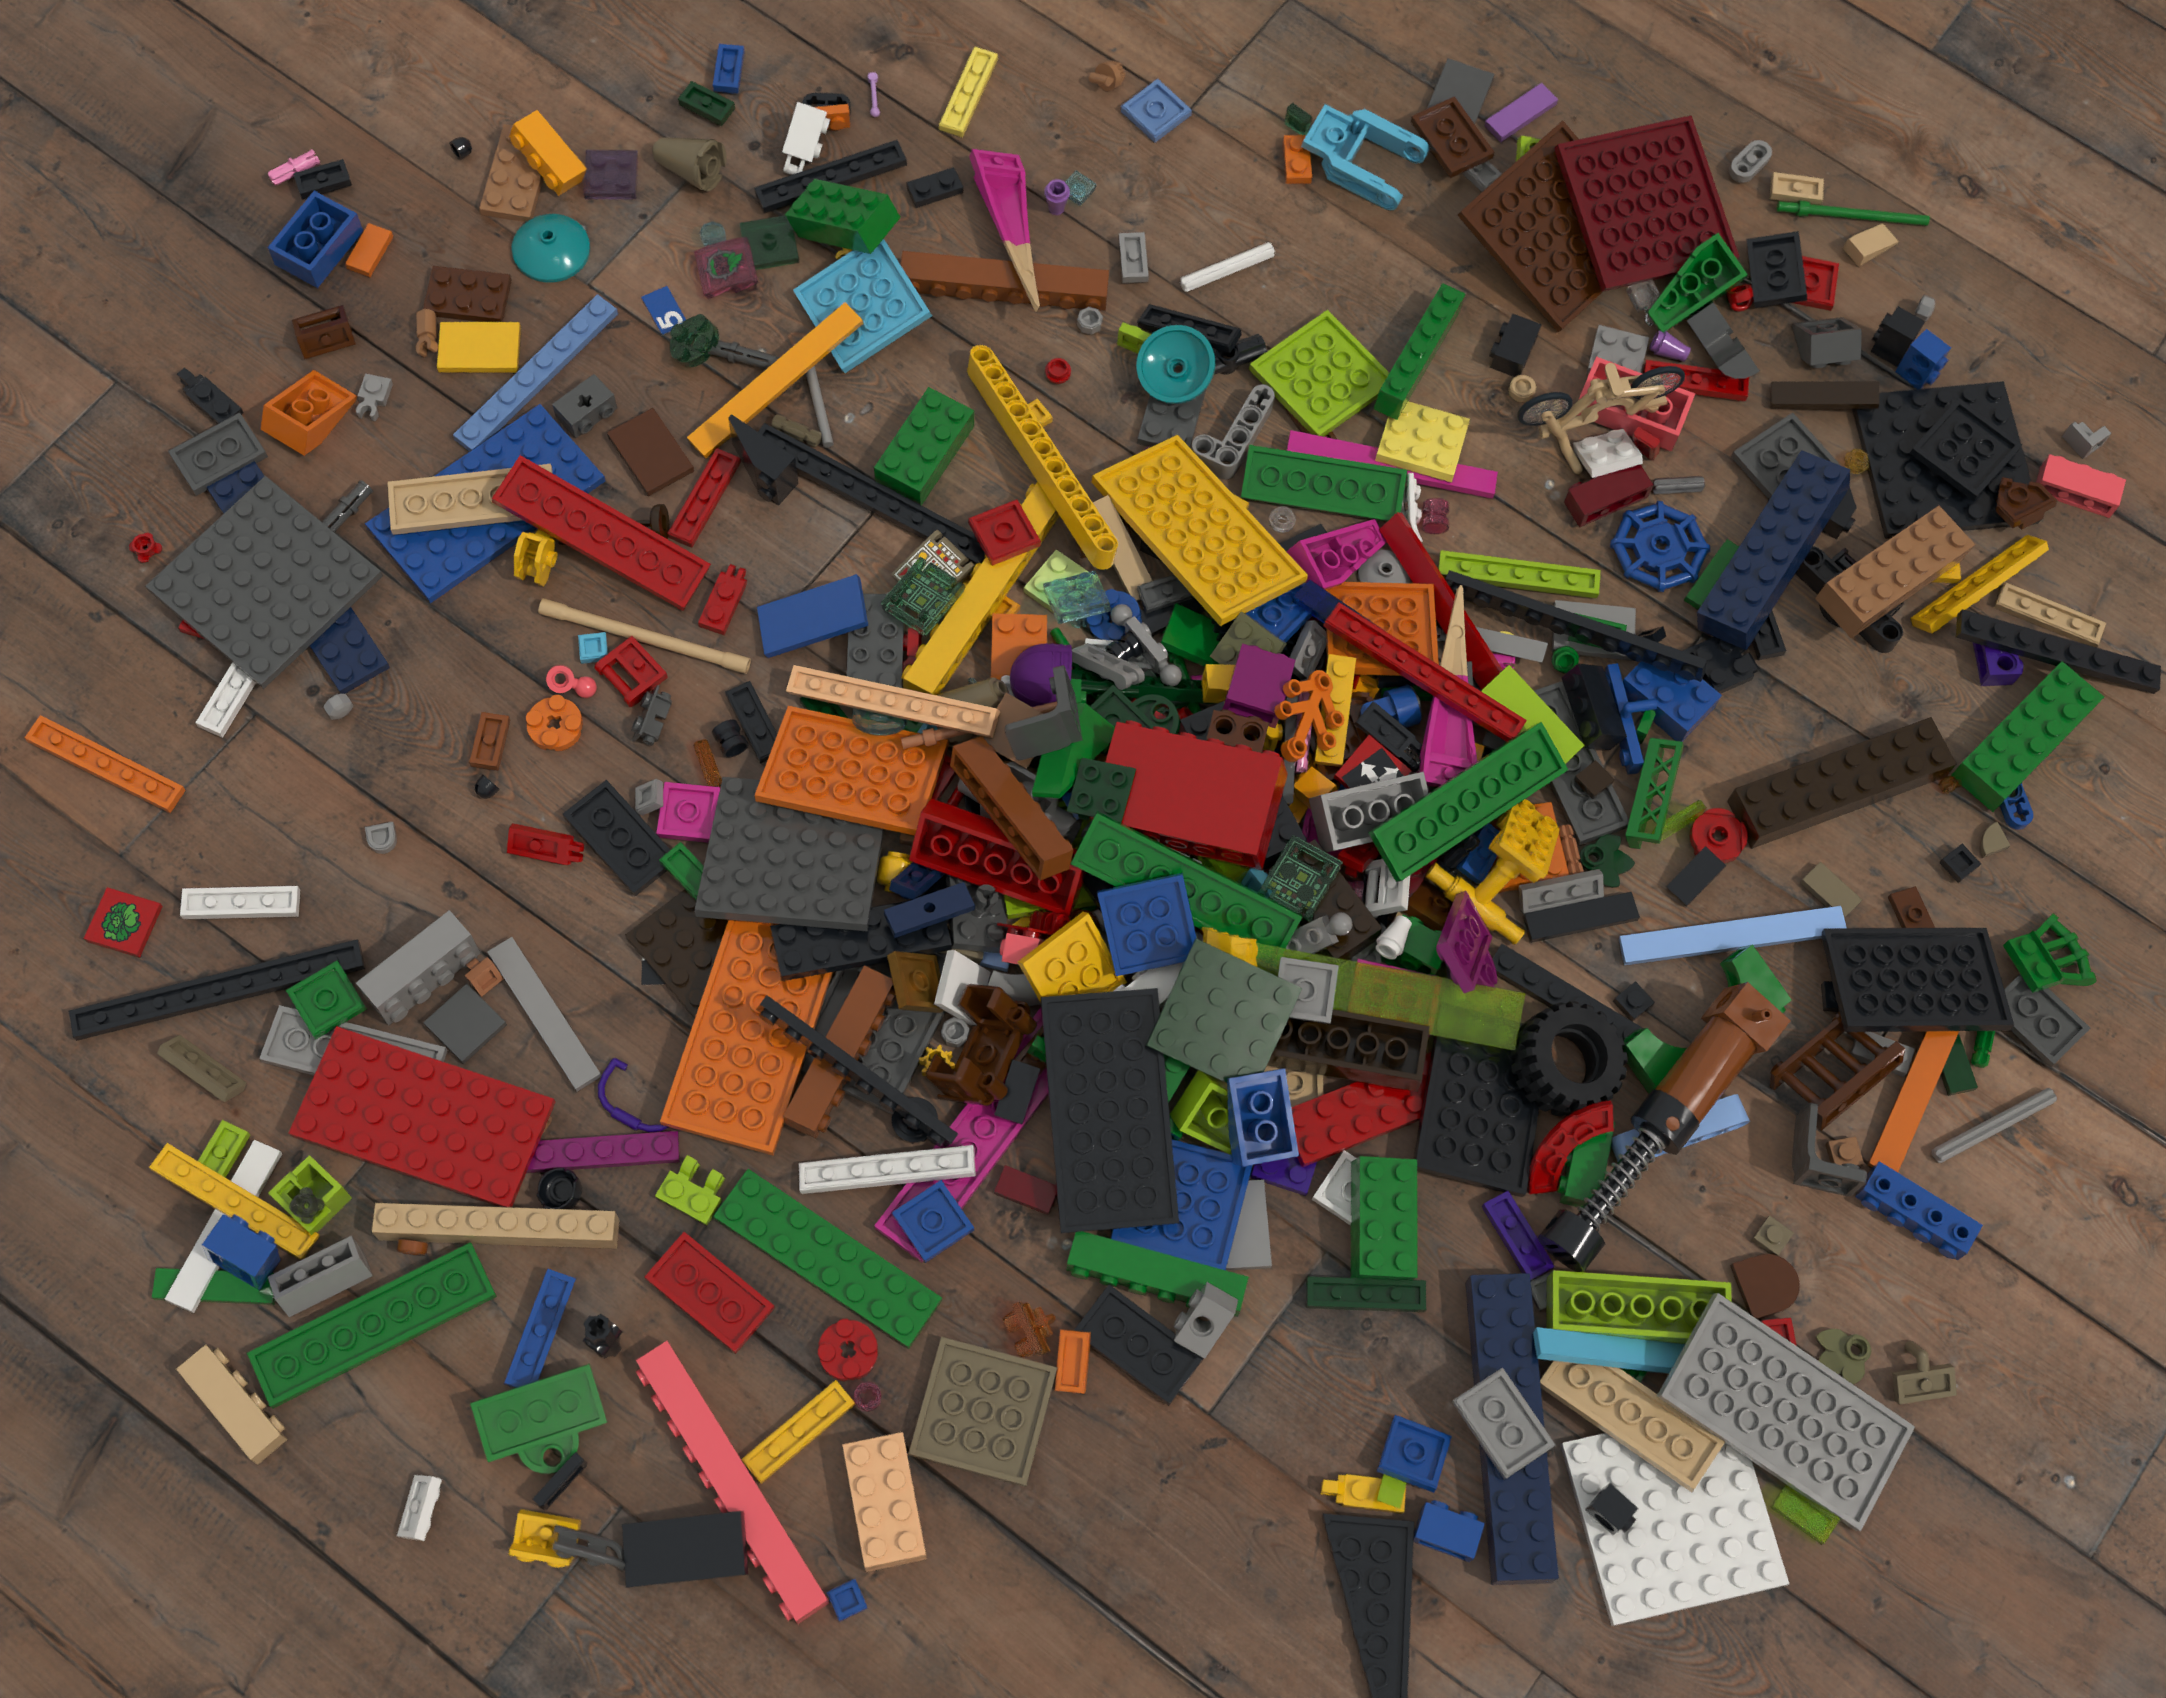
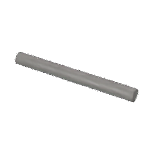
M813 366L806 372V377L819 430L822 434V443L824 447L828 448L833 446L834 443L816 369Z

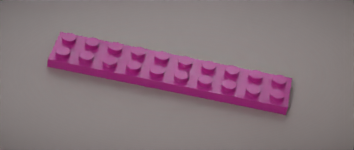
M1041 1008L1033 1017L1037 1022L1035 1031L1031 1034L1023 1035L1024 1037L1013 1060H1015L1042 1027ZM1047 1069L1037 1080L1023 1124L995 1116L999 1100H994L988 1106L967 1103L950 1126L951 1129L958 1133L954 1141L947 1147L935 1145L933 1148L974 1146L976 1176L942 1180L961 1209L964 1208L1049 1095ZM940 1180L906 1183L874 1225V1229L921 1263L923 1262L922 1258L892 1216V1212Z

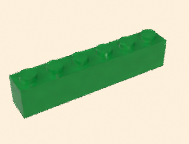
M1442 283L1380 388L1374 410L1398 420L1459 315L1465 293Z
M1087 1232L1075 1233L1066 1270L1071 1271V1275L1076 1278L1088 1279L1090 1276L1100 1279L1099 1282L1105 1286L1110 1284L1112 1287H1117V1284L1129 1287L1128 1291L1138 1295H1145L1148 1292L1157 1295V1299L1164 1302L1174 1303L1175 1300L1184 1302L1188 1308H1190L1188 1305L1189 1300L1195 1290L1201 1291L1206 1282L1238 1300L1235 1317H1238L1249 1278L1241 1274Z

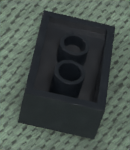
M731 414L728 417L732 444L760 497L767 502L772 501L779 506L799 483L795 457Z

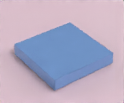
M1156 79L1121 106V112L1154 143L1192 114V110L1159 79Z

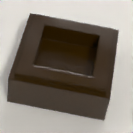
M1595 760L1576 775L1574 781L1594 799L1613 784L1614 778Z

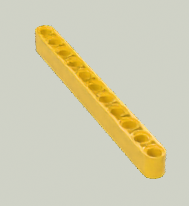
M984 345L974 346L970 351L967 367L968 376L1090 563L1097 569H1109L1114 563L1118 548L1116 537L994 352Z

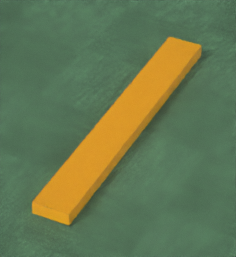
M844 302L687 437L688 441L706 459L716 448H719L731 438L728 417L731 414L747 424L863 324V320Z

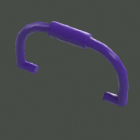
M613 1058L598 1083V1098L603 1108L611 1114L612 1118L636 1131L640 1129L646 1132H661L669 1128L661 1124H644L642 1120L618 1107L614 1108L608 1102L605 1096V1085L615 1067L624 1071L628 1067V1064Z

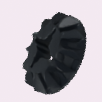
M919 1097L910 1098L938 1119L937 1111L929 1101ZM896 1111L892 1114L893 1130L901 1140L912 1144L927 1140L926 1136L928 1134L919 1127L917 1130L909 1129V1126L903 1121L904 1117Z

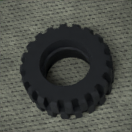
M1569 1001L1566 1004L1563 1002L1554 1004L1525 1021L1520 1027L1521 1031L1516 1033L1513 1042L1516 1046L1511 1048L1510 1057L1515 1059V1063L1511 1065L1513 1074H1517L1519 1078L1516 1083L1519 1089L1524 1088L1527 1092L1525 1097L1530 1102L1536 1101L1538 1103L1537 1108L1544 1112L1551 1109V1114L1554 1116H1568L1588 1105L1611 1100L1613 1094L1619 1092L1622 1087L1621 1080L1625 1079L1627 1068L1623 1067V1064L1628 1062L1627 1052H1623L1622 1049L1625 1043L1623 1038H1619L1615 1031L1618 1029L1614 1023L1609 1024L1606 1021L1607 1016L1601 1011L1593 1012V1006L1588 1004L1580 1006V1003ZM1555 1036L1569 1039L1583 1054L1586 1074L1582 1083H1576L1567 1079L1556 1067L1552 1057V1043Z

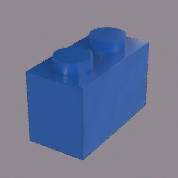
M1432 1500L1431 1503L1426 1502L1419 1514L1413 1542L1466 1562H1471L1475 1558L1485 1523L1477 1521L1478 1516L1470 1512L1461 1511L1458 1514L1448 1510L1449 1506L1445 1503Z

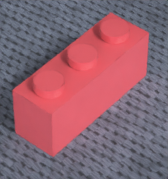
M2049 454L2040 466L2036 483L2043 485L2059 502L2110 518L2120 505L2126 479L2117 477L2113 473H2105L2093 469L2085 464L2066 460L2061 456Z

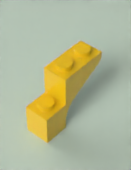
M1205 665L1201 678L1203 701L1205 703L1225 701L1235 665ZM1277 723L1276 728L1268 726L1263 750H1275L1277 742L1282 740V724Z

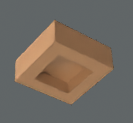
M1856 1136L1828 1141L1825 1144L1830 1163L1838 1165L1850 1163L1859 1167L1864 1165Z

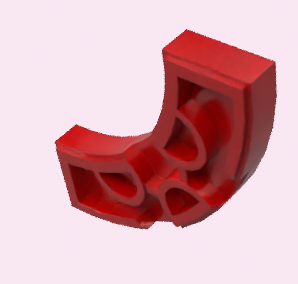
M1610 1100L1581 1108L1568 1115L1550 1130L1537 1148L1530 1165L1527 1185L1529 1194L1557 1191L1561 1171L1570 1152L1578 1144L1582 1145L1597 1135L1614 1131L1613 1104Z

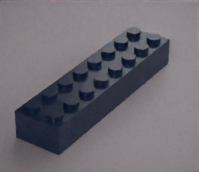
M1801 450L1697 611L1698 630L1744 650L1748 649L1850 488V469Z

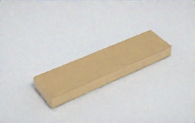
M1109 495L1093 502V504L1118 541L1113 567L1126 592L1138 602L1141 599L1137 592V586L1151 582L1152 579Z
M2006 582L2001 586L1993 607L2093 647L2099 645L2106 626V622Z

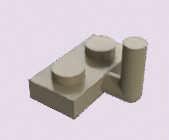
M1914 1341L1906 1342L1905 1350L1916 1358L1917 1368L1892 1372L1895 1401L1900 1405L1957 1396L1955 1367L1950 1363L1929 1366L1928 1352Z

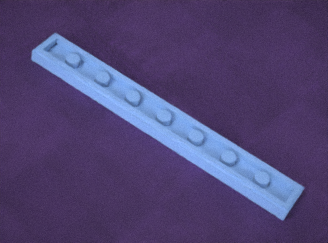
M1836 906L1623 935L1618 940L1625 966L1734 951L1740 947L1752 944L1756 948L1822 939L1823 929L1847 927L1842 907Z

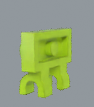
M687 1155L678 1174L669 1171L655 1197L707 1226L722 1202V1199L716 1196V1193L722 1186L725 1178L723 1174L712 1169L707 1177L704 1188L690 1182L700 1164L697 1160Z

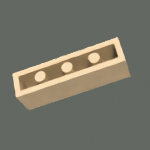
M204 1345L176 1370L249 1459L259 1464L287 1440L282 1433L286 1428L275 1415L270 1418L263 1411L267 1405L256 1392L250 1395L244 1388L248 1384L246 1379L237 1370L233 1373L226 1366L230 1361L219 1348L213 1350L209 1346Z

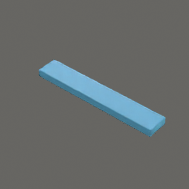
M1537 1327L1533 1332L1537 1359L1667 1374L1670 1373L1685 1344L1540 1327Z

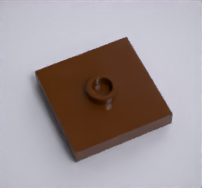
M1424 880L1416 892L1408 899V910L1403 912L1418 918L1429 929L1442 932L1453 902L1445 897L1443 891Z

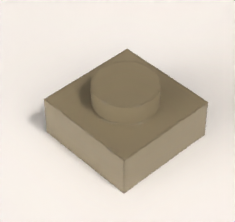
M1769 1215L1751 1241L1767 1253L1779 1256L1794 1232Z

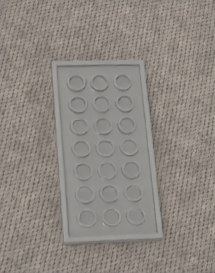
M1719 1293L1712 1295L1657 1395L1658 1398L1714 1436L1725 1441L1726 1444L1855 1531L1862 1530L1915 1428L1908 1421Z

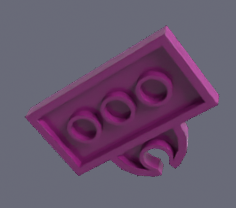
M1467 891L1456 894L1436 945V950L1439 958L1447 963L1453 982L1460 986L1464 994L1474 989L1479 993L1485 994L1495 990L1494 985L1498 982L1496 968L1488 951L1492 935Z

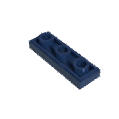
M962 882L884 909V916L894 938L974 911L975 904L965 883Z

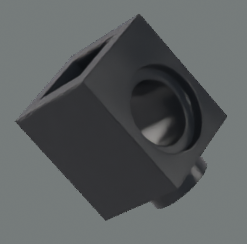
M1609 1483L1585 1510L1614 1535L1620 1530L1625 1533L1637 1519L1633 1515L1639 1508Z

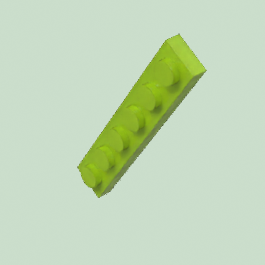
M1440 550L1438 569L1444 579L1449 570L1499 587L1596 599L1599 595L1601 570Z

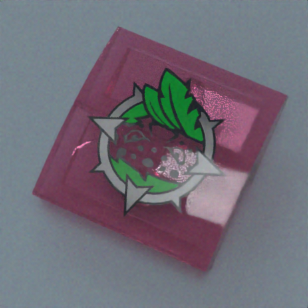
M747 237L721 241L694 251L703 294L708 299L730 289L738 293L758 283L750 243Z

